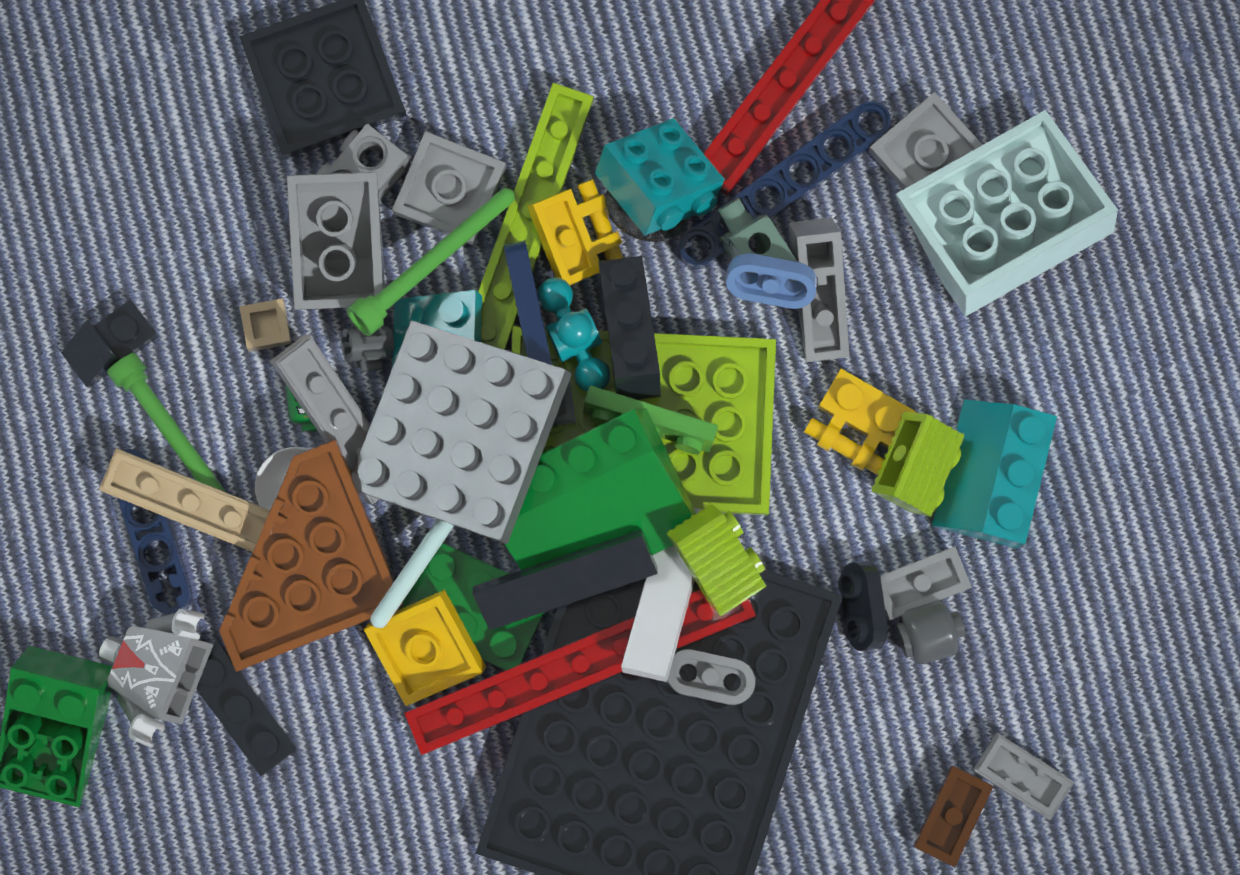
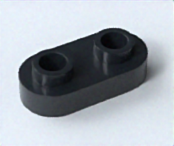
M850 562L845 565L838 580V588L840 594L843 595L842 606L845 620V635L852 647L858 651L877 650L884 645L888 634L881 577L878 569L871 562Z

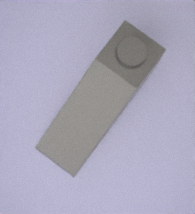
M832 217L790 222L791 253L797 262L809 266L815 272L817 278L814 300L807 306L798 308L806 362L850 357L841 231Z

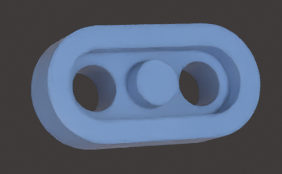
M747 253L731 260L727 269L726 284L728 290L739 299L798 309L807 306L814 300L817 278L815 272L806 264Z

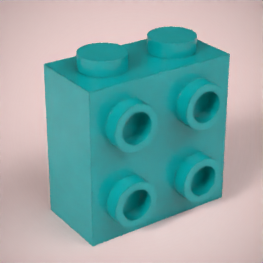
M674 118L606 144L595 171V175L644 236L660 229L664 231L669 230L680 221L693 215L702 216L707 214L717 204V197L725 180Z

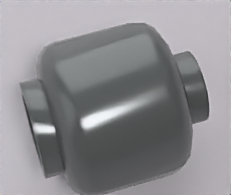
M941 601L931 602L906 610L902 615L901 623L896 624V632L904 656L906 658L912 657L918 664H927L954 656L959 648L958 638L965 636V629L959 612L954 611L950 613L948 607Z

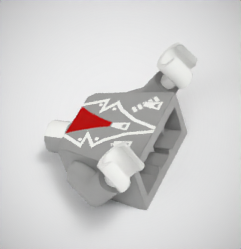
M181 608L176 613L150 619L144 628L137 626L129 627L123 640L109 636L101 645L99 651L100 659L113 665L107 679L108 686L118 692V703L131 723L129 728L130 739L152 748L154 745L152 743L153 733L156 729L163 730L165 726L164 723L155 720V718L177 724L183 723L214 645L199 640L200 635L196 634L197 623L200 619H204V613Z

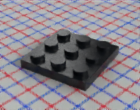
M340 0L239 36L284 159L346 138L354 130L360 132L366 124L374 128L407 116L364 0Z

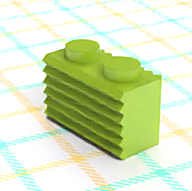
M905 411L901 415L902 420L898 422L899 428L895 430V436L891 439L892 444L888 446L889 452L885 454V460L881 463L882 468L878 470L879 476L874 479L875 484L871 489L873 493L910 513L931 517L934 509L944 499L945 492L943 487L950 470L960 460V446L965 435L940 422V420L935 419L933 416Z
M711 504L707 505L705 509L700 510L698 514L692 515L690 519L684 520L675 529L669 530L667 535L710 606L722 616L766 587L760 576L765 567L751 547L745 550L740 543L738 537L744 534L733 514L730 511L723 514Z

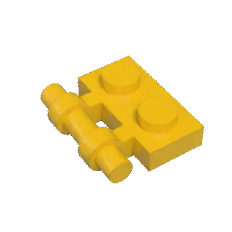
M593 179L577 185L583 200L579 204L576 203L573 192L569 189L527 206L554 276L564 279L569 285L599 273L597 254L601 252L604 253L606 260L624 258L619 247L623 243L618 230L613 231L605 208L608 207L604 194L599 195ZM589 215L597 236L592 241L583 221V217Z
M841 368L818 406V409L832 416L831 421L826 426L812 418L804 433L818 440L817 445L824 450L829 451L831 448L852 460L851 465L863 471L866 468L879 476L878 470L882 468L881 463L885 459L874 453L878 444H881L888 448L892 444L891 439L895 436V430L899 428L898 422L902 420L901 415L905 411L917 412ZM844 424L867 436L862 446L839 433Z

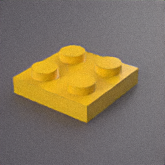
M445 589L397 610L383 628H376L371 622L364 628V632L405 706L480 675L486 668Z

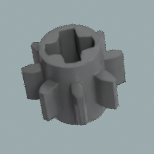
M355 325L354 328L344 329L341 336L344 359L347 362L354 361V367L360 368L361 372L382 370L381 359H389L394 353V338L391 328L389 326H381L371 336L363 334Z

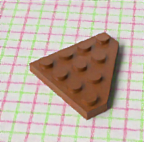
M337 438L298 453L291 460L278 495L274 500L258 542L237 587L235 596L219 629L236 672L369 620L395 581L360 494L356 490ZM402 601V603L400 604V606H399L398 608H400V607H402V606L404 605V602H403V601Z

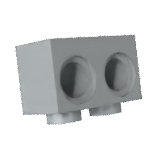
M366 124L360 132L357 130L352 131L340 147L342 154L332 165L326 163L316 174L377 172L380 203L411 165L407 154L369 124ZM376 150L383 154V159L377 166L366 167L361 164L362 156L368 151Z

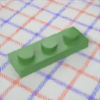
M591 385L589 386L584 401L583 414L589 415V419L595 424L602 425L632 409L647 408L660 438L675 442V447L686 453L700 454L701 451L710 452L718 425Z

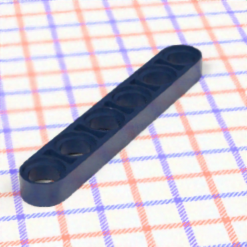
M874 101L859 105L696 223L681 236L678 245V255L681 262L694 270L704 269L727 253L719 239L726 232L720 225L722 217L718 210L732 200L741 197L752 217L755 215H767L772 221L869 150L870 146L888 132L891 118L887 108ZM866 112L877 114L882 120V129L874 134L864 132L858 124L859 117ZM832 137L843 139L848 146V153L845 157L840 159L829 157L824 150V143L827 139ZM797 162L807 163L814 171V178L806 184L796 183L790 176V167ZM763 187L773 188L779 195V203L772 209L761 208L755 201V193ZM694 237L703 238L709 243L710 253L702 260L692 259L685 250L686 243Z

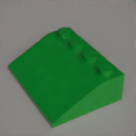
M647 408L632 409L541 454L508 544H505L521 570L642 529L653 555L674 546L667 535L668 531L675 529L684 520L690 519L696 512Z

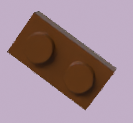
M950 766L912 847L955 868L994 786L955 766Z

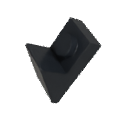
M130 299L96 325L89 320L84 322L61 354L84 385L90 388L105 377L108 369L116 362L131 353L139 352L159 336Z

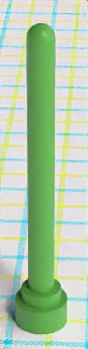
M510 188L501 189L375 297L369 295L366 299L360 297L346 309L352 323L363 334L371 336L384 324L383 319L387 316V309L514 202L515 194Z
M131 353L111 366L107 371L110 379L117 388L123 387L126 392H132L195 480L225 491L145 380L148 378L144 372L146 366L138 355Z

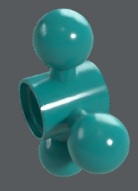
M558 277L545 280L538 289V301L545 310L555 313L558 321L545 327L561 362L576 357L578 366L575 370V381L582 390L588 392L590 385L604 389L609 383L610 371L604 361L593 358L589 351L602 344L587 308L571 312L569 306L573 299V291L567 281Z

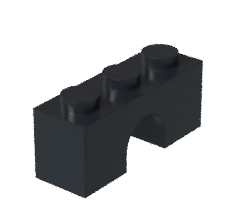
M642 256L598 261L616 394L636 400L661 397L660 369Z

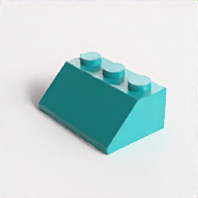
M964 399L956 427L959 433L965 435L960 446L961 457L957 465L950 470L943 487L945 492L944 499L935 509L931 526L1014 549L1025 545L1057 416L1015 404Z

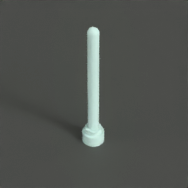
M436 520L372 613L370 621L374 627L383 628L387 625L454 525Z

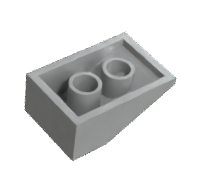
M377 172L287 175L294 310L348 308L360 297L364 299L369 295L375 297L385 288Z

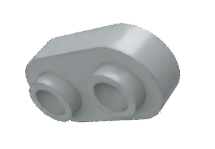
M689 649L674 654L667 680L669 686L679 694L727 705L743 703L752 695L755 688L754 673L743 661ZM685 664L694 666L697 673L695 679L689 682L684 681L679 675L680 668ZM735 674L739 677L740 686L736 691H729L724 687L723 680L726 675Z

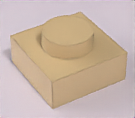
M283 298L239 306L246 347L249 352L292 344L287 310Z

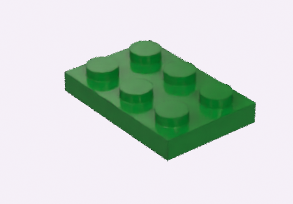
M443 543L403 600L404 605L399 608L402 609L445 589L481 658L505 671L521 664L544 615L543 612L489 631L472 594L473 586L509 573Z

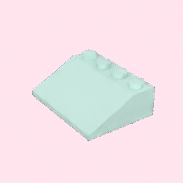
M1046 110L896 193V198L939 279L965 317L1114 233L1118 212L1116 206Z

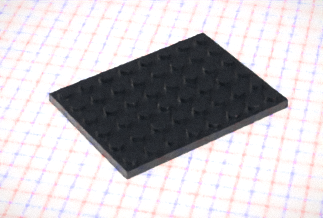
M764 570L760 573V576L766 587L749 598L756 614L755 617L676 649L675 654L689 649L737 659L746 663L754 673L755 688L752 695L743 703L727 705L682 695L675 692L668 682L621 672L523 713L475 854L538 875H754L843 595ZM646 578L558 607L542 655L634 618ZM694 581L691 593L701 590L696 581ZM690 664L683 665L679 670L680 677L688 682L694 680L697 674L695 667ZM735 674L726 675L723 680L724 687L729 691H736L740 686L739 677Z

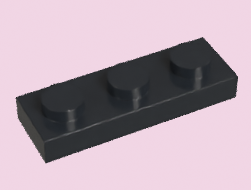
M220 642L215 643L196 689L260 777H262L299 749L242 671L236 672L231 658Z

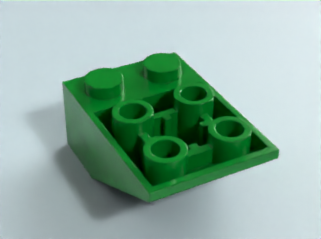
M30 645L26 648L10 670L0 736V788L80 808L109 707L112 688L108 686L107 679L113 666Z

